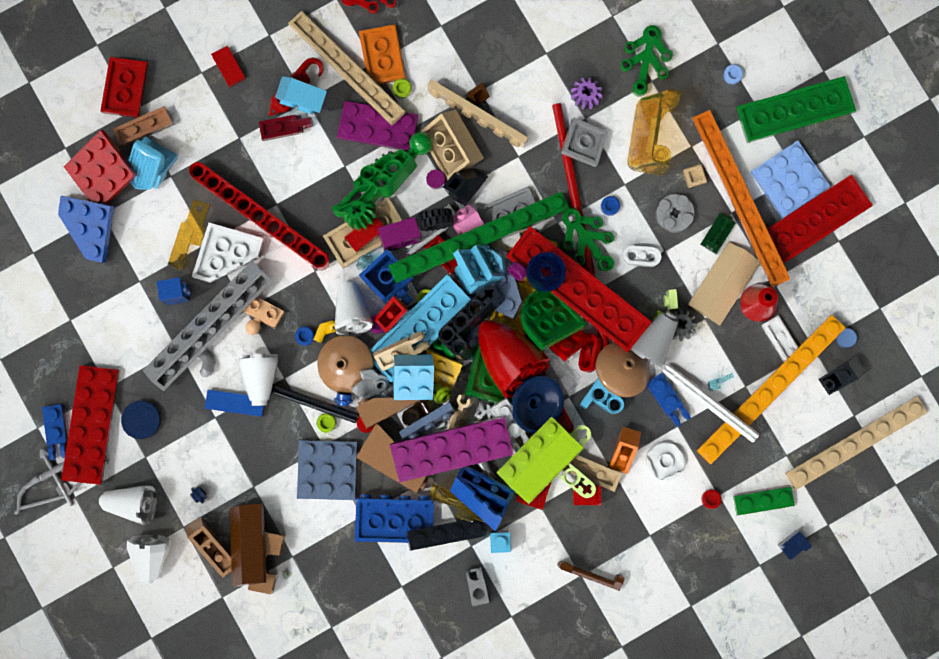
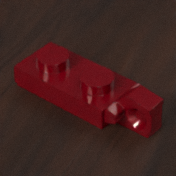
M295 114L259 121L262 141L304 133V129L313 127L311 117L301 119V115L296 116Z

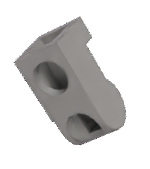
M481 567L466 570L472 607L490 603Z

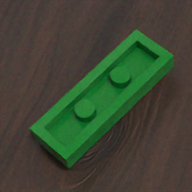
M791 487L733 496L736 516L795 506Z

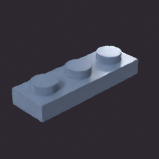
M448 402L399 433L404 440L419 437L421 433L435 429L437 427L436 424L441 421H448L456 410Z

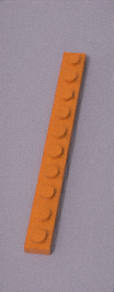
M708 110L692 118L694 125L771 287L773 288L790 281L788 272L711 111Z

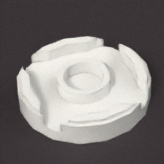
M658 443L650 448L647 453V470L658 480L668 481L675 479L684 468V455L680 448L672 443Z

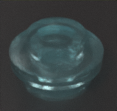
M362 255L357 260L356 267L363 272L373 262L374 258L372 255Z

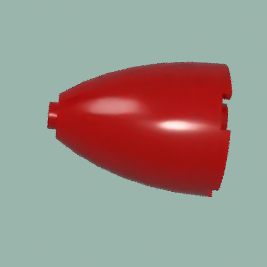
M485 320L479 325V346L485 366L505 398H512L518 386L532 376L544 375L549 369V357L521 332L493 320Z

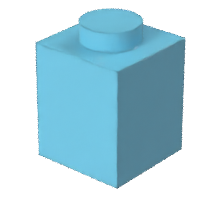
M490 532L491 553L511 552L510 532Z

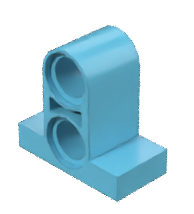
M598 378L579 404L582 408L587 409L590 403L594 402L610 414H617L624 408L623 400L609 392ZM600 389L603 392V398L596 399L594 397V390ZM611 400H616L619 403L618 410L610 408Z

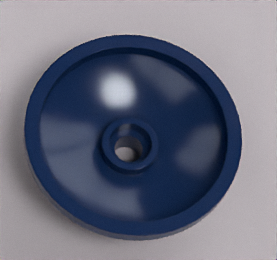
M543 375L532 376L523 381L516 389L511 402V412L515 423L526 432L536 433L551 417L558 421L564 406L562 389L555 380Z

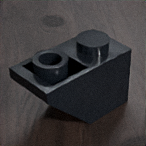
M474 168L455 172L443 188L453 200L466 206L488 176Z
M856 355L818 380L827 394L831 395L858 380L868 371Z

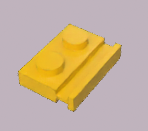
M428 349L426 354H432L433 382H439L443 387L446 386L453 390L463 363Z

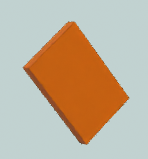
M395 24L359 31L366 73L378 85L395 82L398 79H406Z

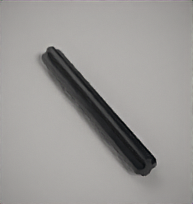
M276 384L272 386L271 394L352 423H357L359 414Z

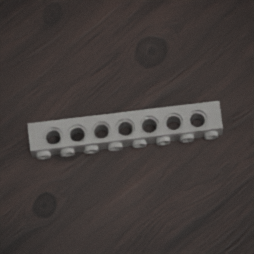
M251 261L142 371L151 382L164 391L243 312L272 280Z

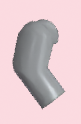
M204 350L198 357L203 361L200 375L207 378L213 373L215 362Z

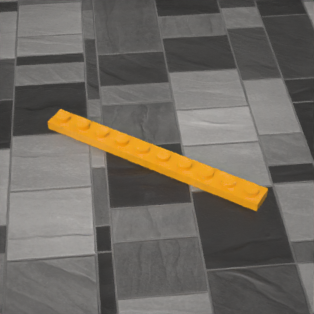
M831 314L733 414L747 425H750L820 355L845 327ZM724 422L696 451L709 464H712L741 433L727 422Z

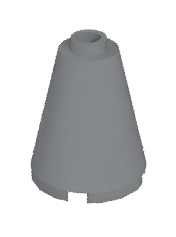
M666 311V313L661 312L636 341L631 350L639 357L651 360L650 363L663 367L678 325L677 316L669 311Z

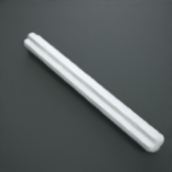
M670 364L664 367L663 373L751 442H755L759 437L758 432Z

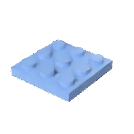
M796 141L750 172L782 219L830 187L799 141Z

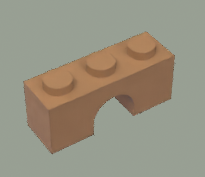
M264 531L265 558L270 554L282 555L286 536ZM266 570V583L249 585L248 590L269 595L273 594L277 574Z

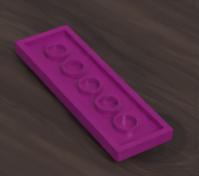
M504 416L390 443L399 483L514 455Z

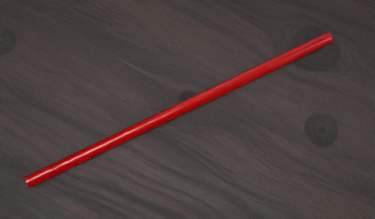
M556 103L552 105L562 151L567 130L561 103ZM562 154L572 208L578 210L580 215L584 216L573 160L571 157ZM585 244L584 268L596 278L591 251ZM597 329L598 336L602 341V350L609 345V339Z

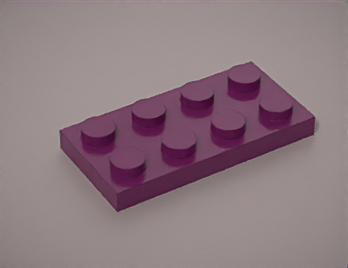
M344 101L337 139L395 150L401 149L407 152L410 148L409 140L416 131L418 114L405 112L406 114L394 125H390L372 106Z

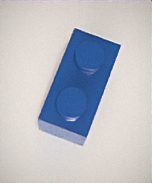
M180 277L156 281L159 301L164 304L173 305L190 301L189 296H192L190 284L187 285V282Z

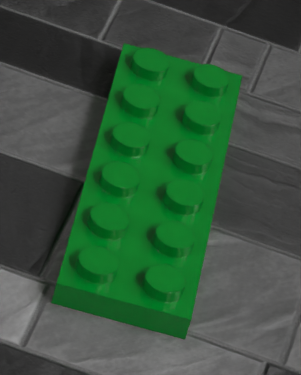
M845 76L736 107L747 143L856 112Z

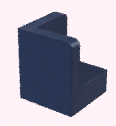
M797 530L777 544L788 559H793L801 551H807L812 547L803 534Z

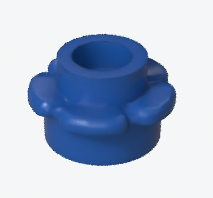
M337 392L336 398H334L340 406H349V403L353 402L351 393Z

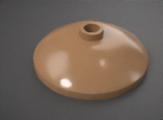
M338 336L328 341L321 349L317 368L321 380L328 388L339 393H352L351 389L362 380L360 371L373 369L374 361L369 347L362 340L353 336ZM340 361L344 362V366L342 368L339 366Z
M611 343L604 347L597 356L596 373L601 384L609 392L620 397H633L640 394L647 387L650 380V367L646 358L639 357L631 349L629 352H626L616 343Z

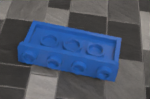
M360 495V498L355 499V542L408 543L406 531L433 526L434 500H430V496H418V500H411V496H399V499H391V495H379V499H372V495Z

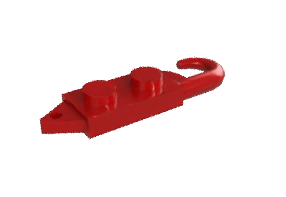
M308 58L291 74L290 78L310 84V78L306 70L311 64H316L319 66L318 76L320 77L324 71L323 63L318 58ZM276 93L269 99L271 101L269 116L281 112L285 113L290 108L280 104V99L275 98Z

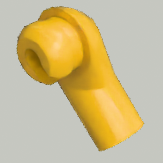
M330 320L321 323L313 340L322 343L326 334L335 332V321Z

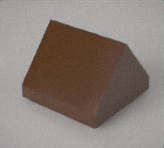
M482 82L465 95L475 106L480 105L490 97Z

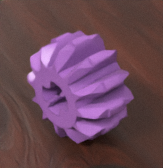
M582 77L580 83L576 81L574 83L575 87L571 88L573 93L571 100H576L575 106L581 103V109L583 110L586 105H588L589 109L593 108V104L598 105V99H602L603 96L600 93L602 87H597L598 81L591 83V77L588 78L587 82ZM586 91L587 93H590V95L587 96L586 94H583V92Z

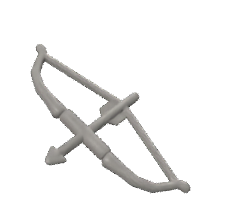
M40 449V458L44 459L49 470L39 476L35 475L21 488L17 495V509L14 511V514H19L23 509L64 498L69 506H73L70 495L82 483H77L70 490L67 483H62L57 474L63 470L64 461L53 467L48 457V452ZM109 460L105 461V465L109 464ZM51 476L54 477L58 484L56 490L59 496L21 506L22 496L27 489Z

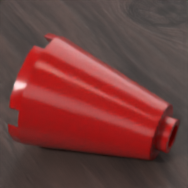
M763 284L749 286L740 297L741 311L751 321L762 322L770 319L778 308L777 292Z

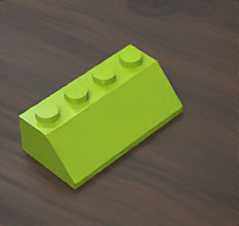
M551 417L496 473L520 497L530 504L584 448Z

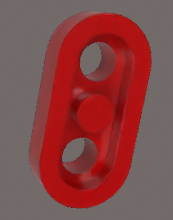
M588 334L590 339L581 348L578 366L580 370L592 373L596 370V359L601 351L602 341L599 336Z

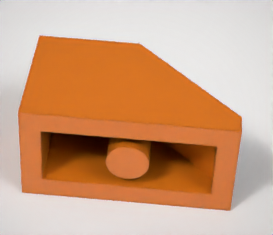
M622 427L609 469L625 474L628 473L639 447L641 432Z

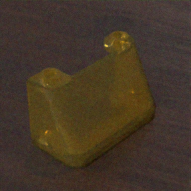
M665 90L638 100L627 165L631 170L663 176L668 169L671 152L666 146L657 145L661 120L666 113L674 111V108L679 103L681 91Z

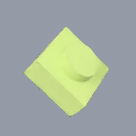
M676 289L668 290L663 297L664 306L668 308V311H676L678 309Z

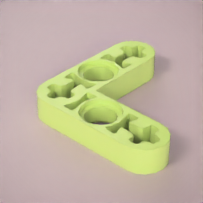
M584 425L577 426L570 434L576 439L579 435L577 433L578 430H586L585 434L587 437H582L578 441L582 447L591 437L590 429ZM570 463L568 464L570 467L564 471L563 476L557 475L584 498H590L596 492L594 483ZM569 471L577 473L576 481L569 482L566 475ZM581 477L585 479L582 481L583 484L586 486L591 485L590 489L592 492L590 494L588 492L583 494L584 489L580 485L578 488L574 487V485L579 483Z

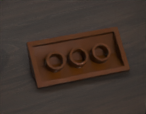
M263 504L239 505L230 508L232 587L266 583Z

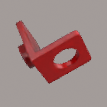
M581 486L584 489L583 494L586 492L590 494L592 492L591 486ZM595 486L596 492L590 498L582 497L573 489V505H601V486Z

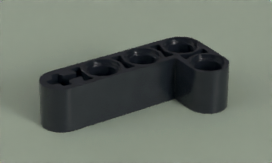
M485 286L439 330L438 337L453 355L463 361L471 358L473 349L465 338L502 303V294L494 286ZM481 306L480 311L474 313L475 309ZM467 320L466 324L461 327L462 321ZM452 333L451 339L447 340V336ZM465 346L464 351L459 353V349Z

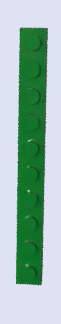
M559 192L388 265V268L395 283L398 284L456 259L453 253L458 249H472L475 245L491 244L529 226L563 213L569 209L562 192Z

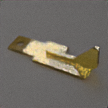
M193 200L186 223L181 222L168 261V265H172L174 269L178 271L182 269L190 244L201 247L206 231L202 227L210 206L209 204ZM202 206V211L198 212L196 208Z
M432 483L429 496L435 501L456 507L457 510L454 517L473 522V519L484 522L450 490L438 487Z

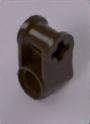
M419 400L405 410L402 414L403 424L407 427L413 424L405 420V416L408 413H413L416 416V422L435 411L436 409L430 400Z

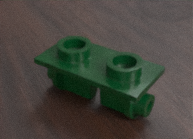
M719 213L700 245L717 254L736 222L732 221L733 218L730 215L726 214L724 216Z

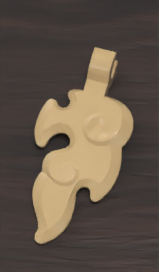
M460 394L458 396L457 403L459 407L450 417L447 430L465 425L467 420L466 409L473 405L474 399L469 398L467 403H465V395Z

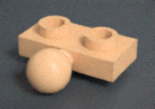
M258 297L243 310L244 313L254 318L246 324V331L250 335H256L260 332L261 322L275 329L284 315L283 310Z

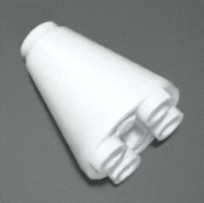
M253 354L252 358H250V355H239V366L249 400L252 401V406L267 405L278 364V354H268L266 358L265 354Z

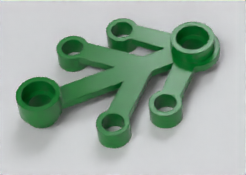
M655 25L647 26L643 31L642 37L633 42H627L624 47V51L627 54H632L636 48L646 43L644 51L631 59H624L620 64L621 70L628 72L631 67L642 61L638 81L632 87V92L637 97L644 96L648 90L646 77L650 63L657 72L658 79L665 80L669 75L668 69L662 67L652 52L653 46H655L660 52L663 62H669L673 57V53L666 49L661 42V30ZM649 32H654L656 36H650ZM627 46H633V50H628ZM663 54H669L670 58L666 59ZM628 63L629 68H624L623 64ZM664 71L666 76H661L659 72ZM642 85L644 89L639 90L637 86Z
M573 208L564 211L562 221L566 225L565 240L561 243L562 249L568 251L574 247L572 238L575 229L578 233V243L573 260L578 263L576 258L580 257L582 261L578 264L581 266L585 263L584 251L586 244L597 259L599 270L603 272L610 271L614 267V260L610 256H604L592 239L600 240L604 244H610L614 241V235L611 232L601 233L585 230L581 225L588 224L593 229H598L603 225V220L600 217L581 216L579 211ZM569 215H572V216H573V218H574L573 221H570V220L568 219V216H569ZM594 220L599 221V226L594 224ZM606 235L610 237V241L605 239ZM566 241L570 243V248L565 246ZM603 261L607 263L606 268L602 266Z

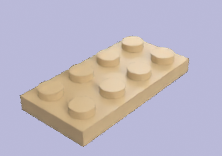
M389 198L375 205L376 217L384 226L402 221ZM346 222L323 237L342 269L380 248L382 244L379 236L357 253L344 238L354 230Z

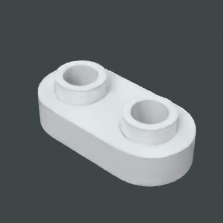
M631 245L623 251L622 257L628 265L654 267L660 262L661 253L654 247ZM629 253H634L635 258L630 259ZM648 255H653L654 260H648Z

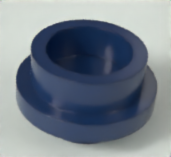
M199 485L191 488L192 493L190 496L196 503L201 502L203 504L205 499L208 498L205 491Z

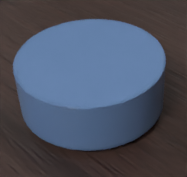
M845 328L836 337V341L839 346L849 348L856 343L857 336L852 329Z

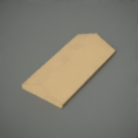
M728 242L688 303V306L720 326L759 266V260L747 250Z

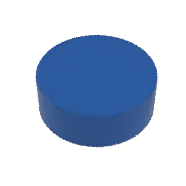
M613 196L604 198L601 203V211L607 216L615 215L620 209L619 200Z
M300 327L295 333V340L301 346H309L313 343L315 335L309 327Z

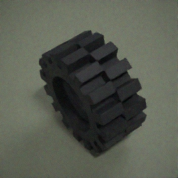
M434 208L433 210L429 209L417 214L421 231L446 229V227L449 228L454 224L452 210L449 208Z

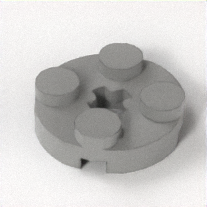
M671 194L664 197L658 204L656 220L662 228L669 232H682L693 222L694 207L686 196ZM673 209L680 212L678 218L670 215Z

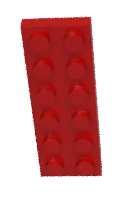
M851 174L767 230L784 264L873 205Z
M79 365L62 481L102 485L119 370Z

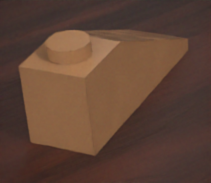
M365 398L358 402L359 406L356 407V410L366 429L414 405L419 400H394V398H373L369 400V398Z
M200 516L186 526L187 538L222 578L231 572V554L204 519Z

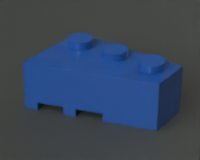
M468 466L461 467L450 490L451 493L495 531L515 492L512 488Z

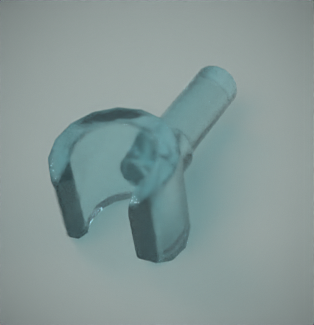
M731 373L722 378L710 380L708 382L709 390L721 389L720 383L734 378V375Z

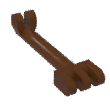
M563 561L557 563L558 568L618 591H620L624 582V577L620 574H617L613 581Z

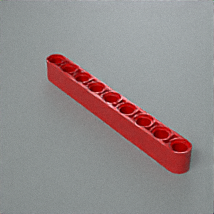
M195 162L190 165V176L201 186L315 269L323 271L329 267L330 260L321 249L204 164ZM203 169V174L195 176L196 170ZM212 180H218L216 187H210ZM227 191L234 192L231 198H225ZM242 202H249L247 209H240ZM257 213H264L262 220H255ZM279 224L277 231H270L271 225ZM288 235H294L295 239L293 242H285V238ZM303 246L310 247V251L307 254L300 252ZM318 257L325 258V263L323 265L316 264V259Z

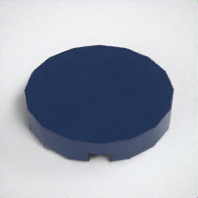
M146 401L131 403L124 409L121 416L123 430L134 439L152 437L158 431L161 421L158 409Z

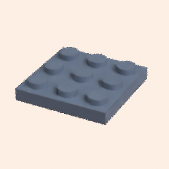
M299 440L297 499L355 500L358 442Z

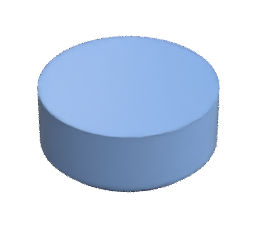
M729 65L723 73L724 80L729 84H737L743 77V70L738 65Z

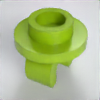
M439 382L434 384V401L438 404L447 402L451 394L450 388L443 387Z

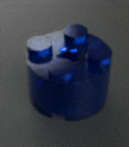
M551 252L535 255L529 261L526 268V279L530 286L543 293L552 292L559 288L566 277V268L563 260ZM549 268L551 276L543 277L541 269Z

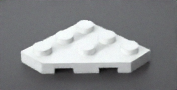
M208 223L192 277L209 283L224 277L259 258L264 238Z

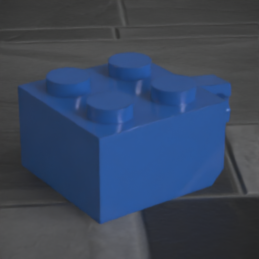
M388 249L361 272L359 276L385 305L393 296H396L408 305L413 299L406 293L409 290L407 286L414 281V277L398 284L395 283L388 265L398 260Z

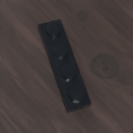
M480 517L406 531L409 551L486 536L484 521Z

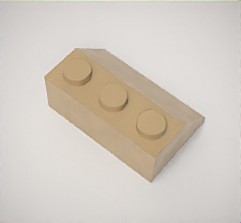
M456 110L441 113L422 130L432 137L433 147L430 153L441 172H443L446 181L455 172L468 170L484 158Z

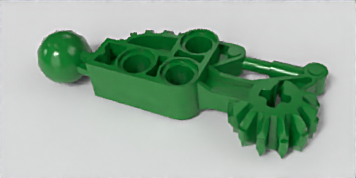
M423 131L416 132L409 140L410 148L407 152L401 149L395 153L389 151L386 155L382 154L381 158H376L374 164L371 163L364 166L360 171V176L354 181L353 190L339 204H335L332 207L334 214L337 217L342 216L350 228H356L358 231L362 227L367 229L368 224L373 225L372 220L376 219V206L374 205L376 201L381 197H391L418 167L414 159L418 155H425L431 151L433 147L432 137ZM357 192H364L359 199L352 201Z

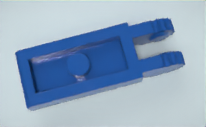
M662 373L649 381L647 388L665 414L670 417L677 427L681 425L680 420L673 413L677 408L686 420L691 418Z
M63 404L42 407L49 459H56L55 444H60L61 457L65 458L68 438Z

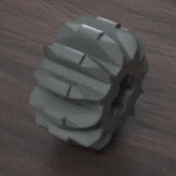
M682 308L678 310V314L673 310L671 313L677 316L676 320H680V323L683 321L685 324L683 329L682 327L676 328L673 340L677 336H679V341H683L684 336L686 339H690V333H696L692 327L698 325V323L692 322L696 318L695 315L689 318V310L685 314H683Z

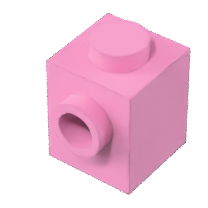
M470 204L453 215V222L455 223L453 228L458 235L484 225L479 214Z

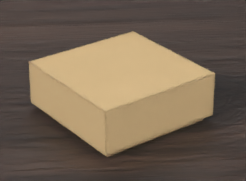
M702 164L683 170L688 189L707 183Z

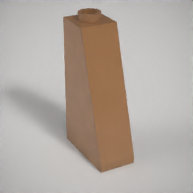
M375 424L356 458L399 483L390 449V443H394V440L381 426ZM427 476L400 482V484L417 493L418 490L423 491L428 481L425 480Z

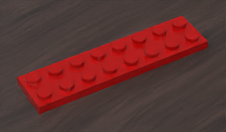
M529 226L506 255L512 262L522 265L528 275L626 352H629L652 323L531 226Z

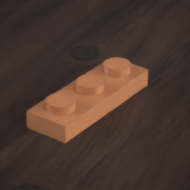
M163 106L112 130L122 148L136 140L173 125L166 107Z

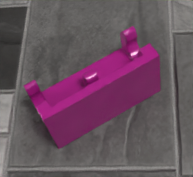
M415 217L378 228L383 251L387 249L393 251L421 242V235Z

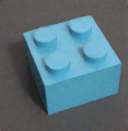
M282 76L275 98L280 99V104L292 108L298 106L297 110L313 115V112L320 113L327 91L299 80Z
M432 354L393 355L394 400H433L434 363Z

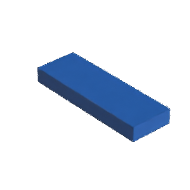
M207 390L204 409L263 417L264 405L252 406V401L249 400L248 395Z

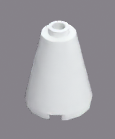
M351 280L342 281L337 287L335 332L345 336L355 331V334L367 332L372 328L373 321L357 284Z
M148 485L109 490L100 496L99 505L104 511L142 525H148L147 521L153 519L156 511L157 498H153V492L156 493L153 486Z

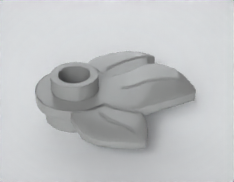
M364 369L360 371L362 380L354 385L351 390L357 396H361L362 400L365 398L371 400L378 398L380 392L387 389L389 381L385 375L377 374L373 369Z

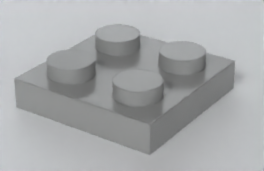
M574 117L571 119L561 154L596 167L608 131Z

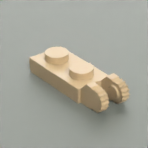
M420 331L412 334L409 338L406 337L374 352L373 356L381 370L384 371L393 367V355H417L428 349L430 345L428 341H424L413 347L412 344L424 338L423 332Z

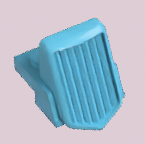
M144 137L142 141L136 140L127 161L138 175L130 183L135 189H157L167 177V171L177 160V154L147 137Z
M475 245L472 249H458L453 253L458 264L455 268V273L468 295L475 294L485 286L492 285L505 277V257L494 249H490L489 245Z

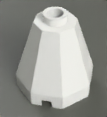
M147 534L133 536L131 540H127V550L137 579L141 580L142 583L151 584L159 578L170 549L169 538L158 535V539H155L153 535Z

